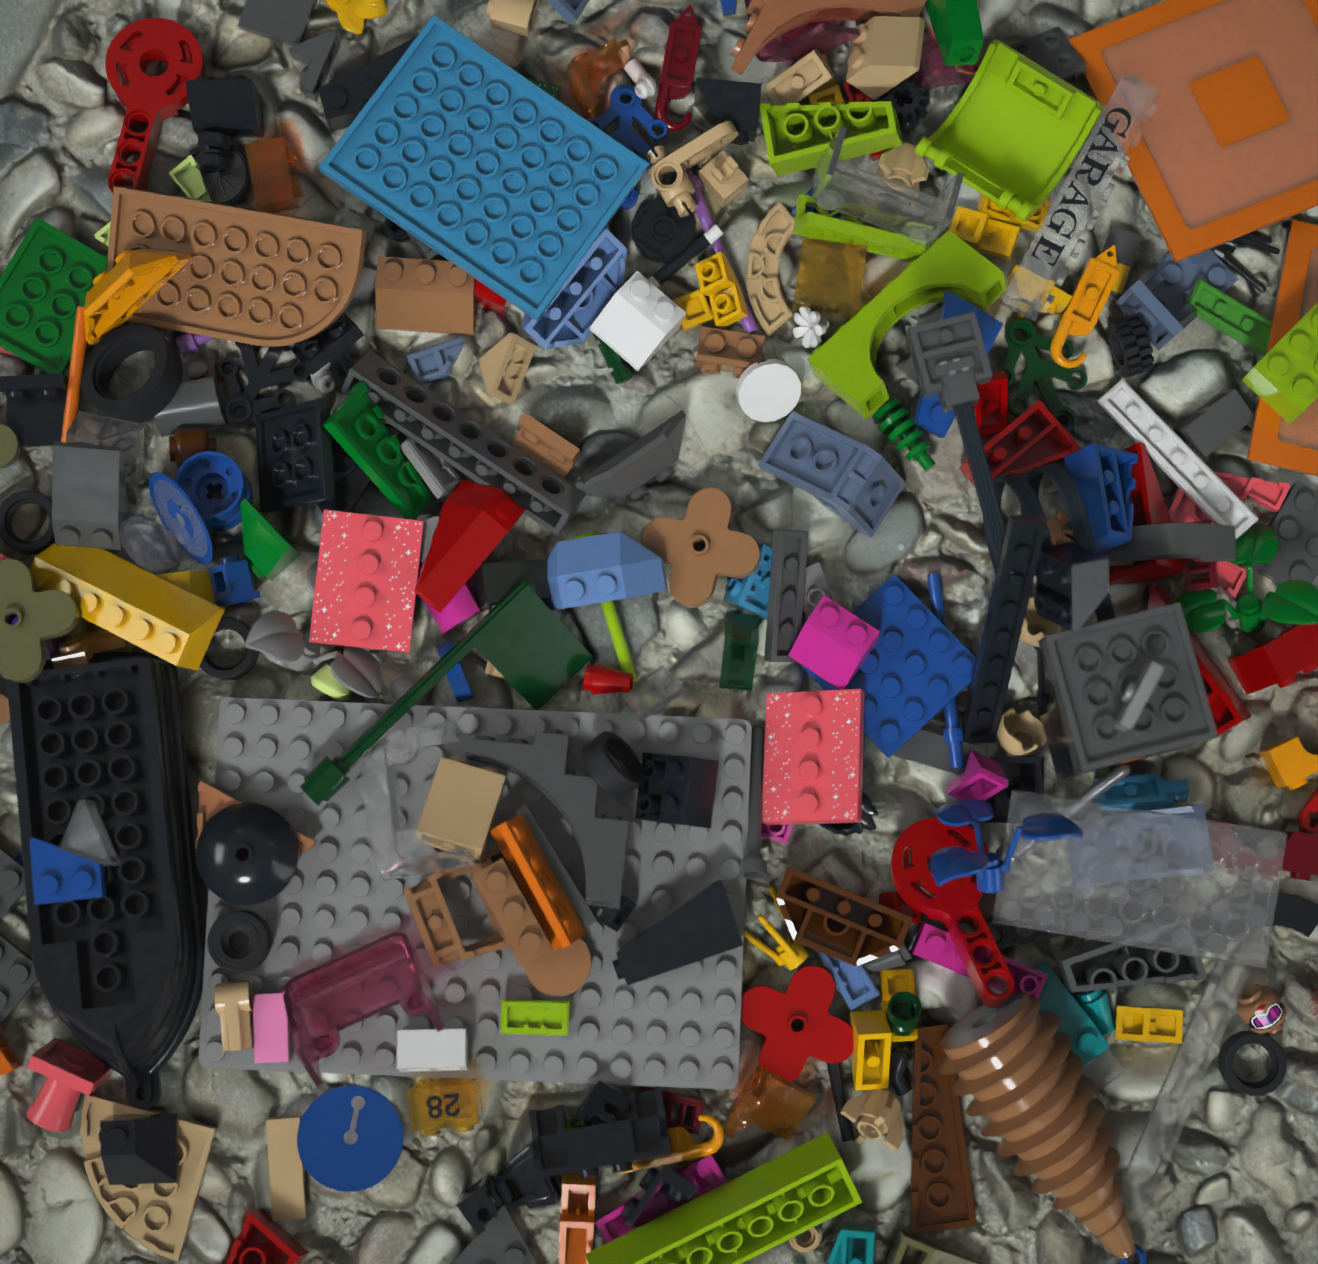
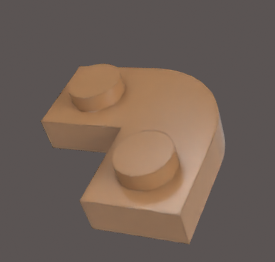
M99 627L98 631L75 637L61 644L52 657L54 669L89 664L95 653L127 647L129 642Z

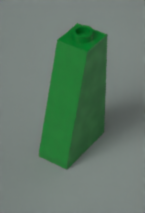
M927 0L925 6L945 66L976 65L984 42L977 0Z

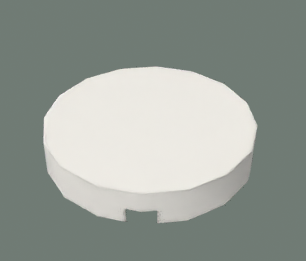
M774 358L765 359L767 362L759 364L756 362L750 365L741 374L736 385L737 400L741 409L747 416L756 421L771 422L787 416L796 407L801 396V382L795 370L785 361Z

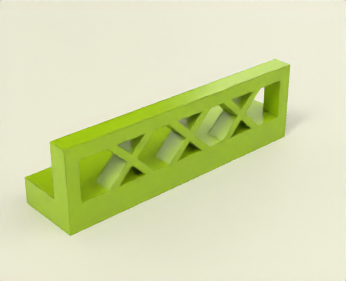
M805 194L797 196L793 234L908 262L924 254L926 240L917 238V222ZM806 205L815 207L819 214L805 213ZM836 213L844 214L848 221L833 218L832 216ZM868 220L874 222L877 228L861 224ZM895 227L907 230V236L890 231Z

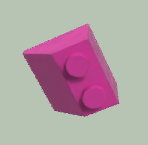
M824 595L805 622L788 656L837 689L844 690L879 641L880 631Z

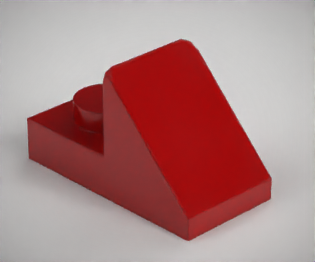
M1005 371L993 372V377L989 383L976 386L980 399L972 407L980 436L1000 433L1007 427L1008 377Z

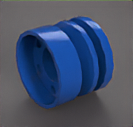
M214 451L196 453L185 460L176 473L174 482L190 498L207 529L223 531L234 528L242 523L240 502L246 498L253 504L252 484L236 462L223 453ZM216 490L223 495L219 500L212 495Z

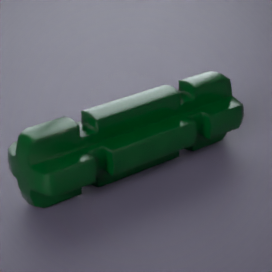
M592 332L595 340L600 341L598 347L608 368L613 369L611 375L615 383L623 384L632 379L633 374L629 366L624 365L626 361Z

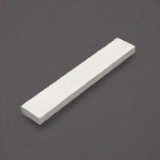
M1123 379L1098 399L1097 403L1136 443L1142 442L1145 444L1149 457L1214 524L1235 527L1237 540L1258 521L1259 518Z

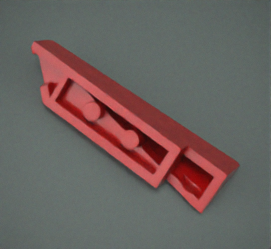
M1161 585L1153 586L1149 589L1150 599L1147 610L1173 604ZM1189 633L1217 734L1220 736L1248 720L1252 715L1195 633Z

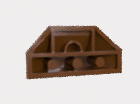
M789 866L776 895V900L793 941L853 966L861 965L901 949L913 919L903 913Z

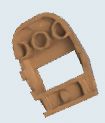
M499 847L483 852L481 861L466 856L459 858L452 864L431 874L412 888L409 887L404 890V896L433 967L441 966L440 964L465 960L482 954L496 952L507 947L486 908V913L495 934L463 947L438 885L467 872H471V875L496 861L503 859L524 896Z

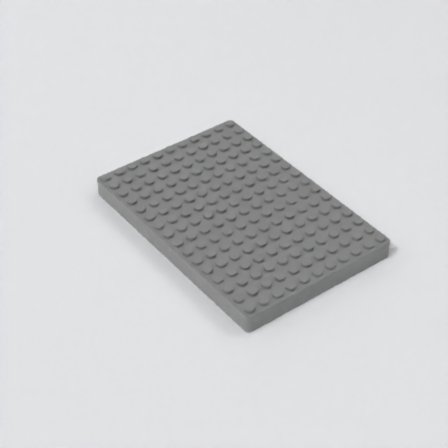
M227 697L220 702L215 788L244 803L263 804L276 810L286 818L293 829L311 837L317 843L299 857L296 872L288 886L280 894L268 901L254 905L233 904L221 899L208 888L198 1057L199 1063L203 1067L596 1084L600 1080L606 1085L726 1090L733 1089L737 1085L739 1074L743 946L628 986L625 978L618 980L612 961L618 959L617 950L717 880H721L744 944L746 878L740 876V861L744 859V854L747 853L752 727L747 720L414 705L349 768L350 771L346 775L350 778V781L328 802L324 800L318 806L300 788L305 782L304 777L326 756L330 759H333L335 756L339 757L393 704ZM544 729L561 730L563 735H569L570 743L566 775H572L574 771L588 772L583 763L582 749L604 731L613 732L621 737L632 748L641 763L643 752L719 761L711 828L635 819L639 785L622 798L613 797L604 792L600 787L598 788L595 818H602L603 814H615L622 816V820L628 821L622 894L635 902L637 906L618 932L609 928L600 920L586 928L581 922L586 931V934L581 938L586 942L591 953V970L586 982L577 991L566 996H549L539 992L529 982L525 966L518 967L508 947L465 960L443 963L438 967L431 965L430 958L403 892L407 888H412L436 871L464 857L415 842L416 828L441 757L447 759L450 757L461 758L468 765L477 768L491 767L498 770L501 775H505V787L491 829L517 816L514 811L527 804L586 899V875L582 854L572 829L558 808L538 788L518 775L494 765L467 760L465 755L466 738L475 739L476 735H487L494 737L495 741L508 742V739L518 738L527 740L528 744L534 745L535 732L543 733ZM491 832L484 852L498 848ZM471 872L438 884L463 947L495 934L484 905L469 879L472 876ZM589 905L598 918L603 909L599 906ZM238 910H247L258 914L266 921L272 934V947L268 957L258 967L241 973L229 972L220 968L211 958L207 945L208 934L214 922L224 914ZM237 931L232 935L231 945L235 950L244 951L248 947L249 938L244 932ZM251 981L254 994L288 992L289 1062L254 1063V1047L238 1051H223L220 1015L216 1012L214 1001L216 984ZM501 999L570 1000L569 1035L500 1034ZM252 1011V1012H251V1018H252V1030H253V1011ZM466 1028V1035H468V1070L400 1072L397 1069V1030Z

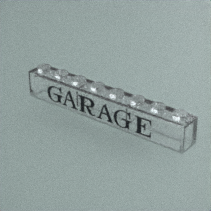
M1126 71L1123 73L1008 285L1000 304L1033 321H1036L1040 312L1047 314L1055 299V296L1050 294L1055 284L1062 286L1070 271V268L1065 266L1070 256L1077 258L1085 243V240L1080 237L1085 228L1093 229L1100 215V212L1096 211L1100 200L1107 203L1116 186L1111 183L1114 174L1122 175L1131 158L1125 155L1130 145L1137 147L1145 132V129L1140 127L1145 117L1150 120L1152 119L1160 104L1159 101L1155 100L1160 90L1159 87Z

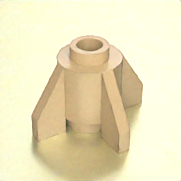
M903 142V146L888 149L881 155L878 164L880 169L872 178L870 185L872 192L885 190L888 187L895 192H904V196L911 204L918 202L920 195L919 182L927 180L930 169L925 158H921L914 153L916 149L914 144Z
M872 1090L850 1099L845 1103L840 1114L853 1123L857 1120L859 1132L854 1143L858 1146L866 1138L876 1141L885 1136L882 1143L896 1152L904 1140L901 1105L896 1095L889 1090Z

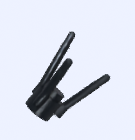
M1251 232L1214 247L1213 252L1220 260L1261 293L1266 292V288L1226 255V252L1228 251L1233 254L1238 243H1242L1273 254H1279V248L1269 245L1272 243L1270 237Z

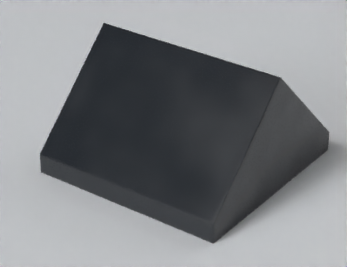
M988 757L1001 765L1009 779L1008 787L985 800L994 810L993 818L986 820L985 823H1023V819L1029 815L1044 813V757Z

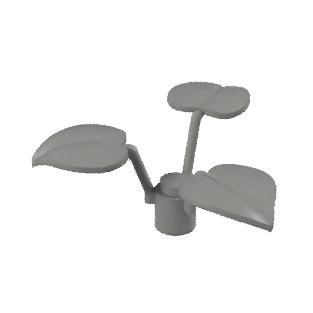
M318 561L310 566L306 578L307 584L313 593L315 591ZM269 611L263 614L252 626L245 642L246 648L259 651L272 659L286 662L295 671L305 670L312 662L315 665H319L322 661L335 658L330 665V669L338 682L364 697L376 700L380 697V667L375 657L367 650L347 647L342 654L339 651H333L319 655L320 644L309 643L310 630L303 636L302 632L297 631L295 620L290 615L281 611Z

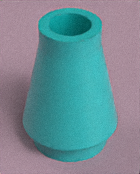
M1104 989L1076 992L1078 1004L1092 1020L1101 1035L1113 1032L1115 1024L1112 1019L1107 991Z

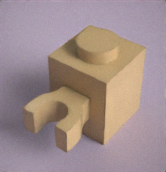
M724 150L717 156L712 154L704 159L699 165L701 169L698 175L701 184L722 208L726 207L745 191L749 178L741 171L735 160L728 156Z

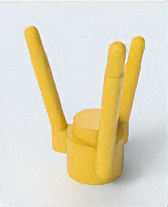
M769 886L768 890L782 915L776 900L777 891L774 886ZM759 914L757 919L778 942V945L775 947L777 952L749 932L744 931V938L770 956L779 967L785 965L790 971L803 963L810 954L805 949V945L793 941L790 935L783 938L762 914Z

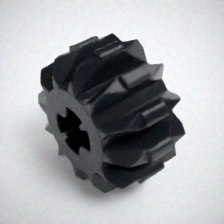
M912 77L909 83L905 82V80L875 100V102H892L898 115L901 132L905 131L907 123L913 128L917 127L919 124L918 118L925 119L927 115L925 107L929 105L930 99L923 96L926 91L925 86L915 87L917 81L915 77ZM901 99L907 102L903 107L897 105Z

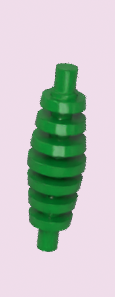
M887 389L890 398L873 414L872 419L875 424L884 421L879 426V431L883 435L891 432L887 436V440L891 444L902 440L898 443L896 449L900 453L909 450L905 458L909 462L918 461L925 472H927L936 465L928 454L930 444L927 440L919 442L924 436L921 429L911 432L917 424L913 422L914 418L906 420L911 414L910 410L907 407L899 409L903 403L898 398L890 400L893 393Z

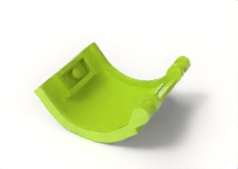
M994 39L990 43L975 76L956 107L929 138L924 136L921 139L914 153L921 158L928 157L934 161V166L940 170L947 171L996 202V205L1006 210L1008 208L1017 214L1016 218L1025 222L1039 210L1060 183L1090 136L1105 105L1000 40Z

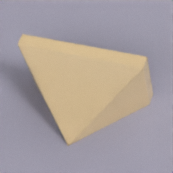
M509 333L478 360L486 392L514 406L536 345L515 333Z

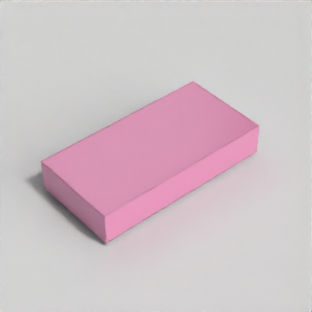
M288 992L253 994L254 1063L289 1062Z

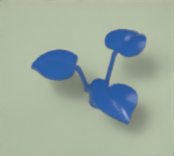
M973 798L958 800L940 806L937 809V818L941 823L949 826H965L971 823L974 827L978 852L975 850L968 851L959 846L939 849L931 856V873L939 887L953 879L976 874L977 889L980 892L997 893L1004 888L1003 872H1010V861L1020 836L1026 840L1045 841L1083 837V831L1072 820L1058 813L1045 812L1029 815L1023 819V826L1016 828L1003 862L999 859L998 854L993 852L985 853L980 824L978 822L992 819L994 815L993 807L983 800Z

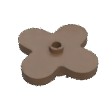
M705 488L696 492L689 501L686 516L683 520L668 517L654 519L645 527L642 534V544L652 552L660 555L663 558V563L673 565L669 581L670 592L681 605L689 608H697L706 604L712 598L717 579L721 576L732 578L748 577L757 570L761 562V550L757 542L746 533L730 530L733 506L727 495L716 488ZM705 542L704 550L695 551L700 543Z

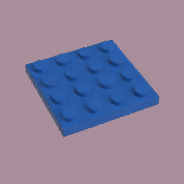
M895 574L852 612V614L880 631V639L846 688L862 689L865 692L864 734L888 759L972 683L977 662L972 653ZM799 664L823 690H839Z

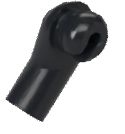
M905 1044L894 1047L890 1052L889 1081L898 1096H902L913 1089L904 1074L908 1061L913 1058V1052Z

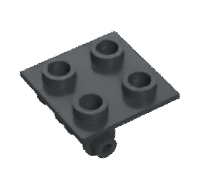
M1059 26L1009 46L1066 82L1077 81L1078 76H1081L1082 72L1087 71L1086 66Z

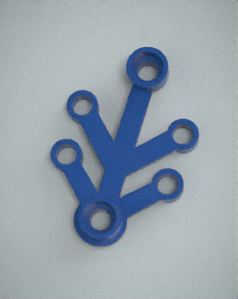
M630 84L619 85L610 95L611 106L597 119L588 121L603 131L619 117V129L611 137L630 151L633 148L649 163L650 169L652 166L645 155L650 150H652L656 157H658V154L632 129V116L648 130L649 138L654 142H661L666 138L667 125L662 120H655L641 106L642 99L636 95L635 86ZM623 95H629L632 100L630 103L624 104L620 101V98ZM658 126L664 132L661 135H654L652 129ZM636 186L631 191L630 197L626 198L619 209L629 210L636 205L638 201Z

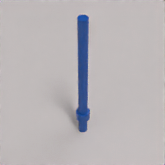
M940 573L929 574L927 578L931 610L947 628ZM954 698L944 708L946 729L943 730L945 744L948 743L951 769L964 768L961 742L964 741L963 728H959L956 698Z

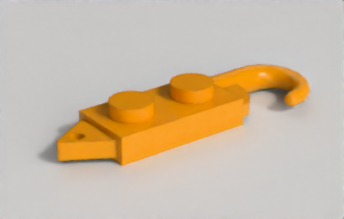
M1115 245L1097 257L1088 259L1072 293V298L1061 317L1062 319L1050 345L1051 357L1061 367L1069 369L1077 367L1087 357V354L1083 352L1076 359H1067L1062 354V348L1068 335L1083 337L1094 329L1120 273V270L1117 269ZM1108 252L1112 253L1111 257L1107 255Z
M708 1114L699 1115L698 1120L709 1123L714 1130V1136L710 1141L699 1144L694 1143L693 1137L684 1127L669 1128L672 1156L632 1164L633 1170L620 1172V1174L709 1156L717 1152L724 1140V1129L721 1122Z

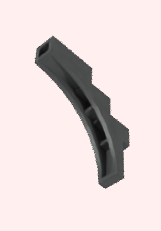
M544 729L543 733L535 732L534 745L528 744L527 740L518 738L508 739V742L495 741L494 737L487 735H476L475 739L466 738L465 755L467 760L494 765L518 775L538 788L558 808L572 829L582 854L586 875V905L620 908L628 821L622 820V816L615 814H603L602 818H595L599 786L588 772L574 771L572 775H566L570 744L569 735H563V731L558 729Z

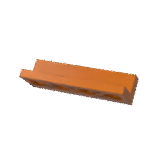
M521 813L491 829L490 832L553 950L555 951L561 947L565 948L584 936L586 931L523 814Z

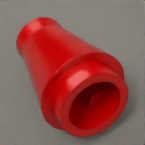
M596 662L595 665H587L584 690L591 691L592 695L620 692L631 693L634 676L633 673H626Z

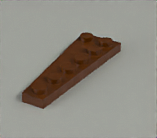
M947 1023L917 1027L918 1037L913 1041L909 1218L911 1235L977 1226L959 1096L954 1095L952 1092L953 1086L956 1083V1075H942L939 1073V1067L947 1057L940 1046L943 1036L949 1030Z

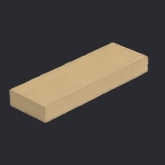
M301 1116L266 1119L272 1222L307 1218L305 1171L297 1147V1133Z

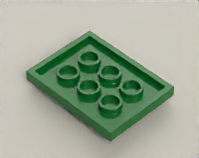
M36 217L0 277V347L47 374L64 373L71 361L77 306L85 307L86 293L94 286L93 280L100 273L107 270L108 258Z

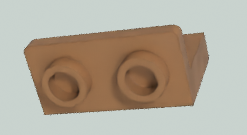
M701 326L695 367H700L701 372L718 375L720 371L732 372L733 377L740 378L741 374L750 365L756 362L758 364L761 363L765 336Z
M524 413L518 422L519 430L510 444L562 479H565L581 456L580 449L527 413Z

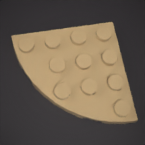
M95 1094L85 1095L80 1127L85 1157L83 1162L97 1199L115 1224L141 1242L140 1245L160 1256L178 1262L182 1257L217 1127L177 1117V1183L109 1185L101 1158L100 1121L109 1116L166 1113L151 1109H141L128 1103H122L121 1101Z

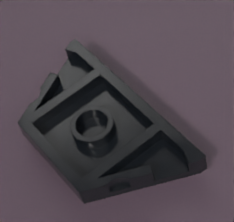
M384 424L389 434H395L397 439H399L402 432L390 424ZM331 435L335 499L316 504L322 513L324 510L352 513L372 480Z

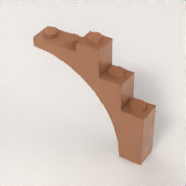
M751 0L746 10L751 16L744 28L749 31L746 39L742 37L738 39L731 53L736 59L730 69L742 75L755 55L770 41L791 29L812 22L828 20H848L866 23L874 16L919 17L927 0Z

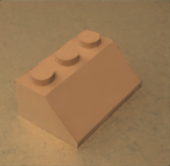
M378 256L375 285L377 329L474 336L476 313L474 288L476 279L450 261Z

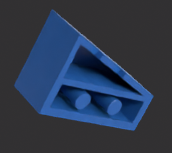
M1092 443L1064 457L1066 471L1073 478L1083 499L1098 553L1103 554L1131 541L1134 505L1130 503L1131 490L1136 488V479L1132 477L1133 465L1138 463V454Z

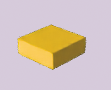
M700 289L672 300L686 312L681 324L683 332L714 320L706 297L701 294Z

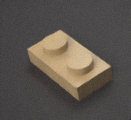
M816 48L763 88L774 105L798 103L835 75Z

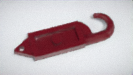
M691 5L684 10L676 21H671L659 81L655 117L657 120L665 122L669 131H680L686 128L693 116L691 112H688L685 118L679 122H673L667 116L669 100L684 99L689 95L692 88L702 26L698 25Z

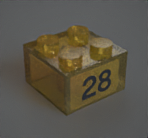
M803 237L799 251L791 310L799 311L800 307L807 306L810 307L811 311H818L820 314L853 318L859 311L867 246Z
M445 1078L413 1082L407 1089L411 1132L420 1131V1136L440 1134V1129L453 1127L454 1132L474 1130V1125L480 1123L484 1115L480 1079Z

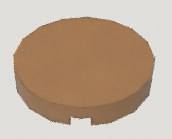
M580 938L565 948L561 947L555 951L552 949L525 965V972L529 982L539 992L549 996H566L577 991L586 982L591 970V953L586 942Z

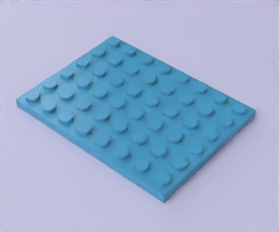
M433 15L320 164L319 171L538 322L600 233L608 225L647 171L649 163L443 20Z

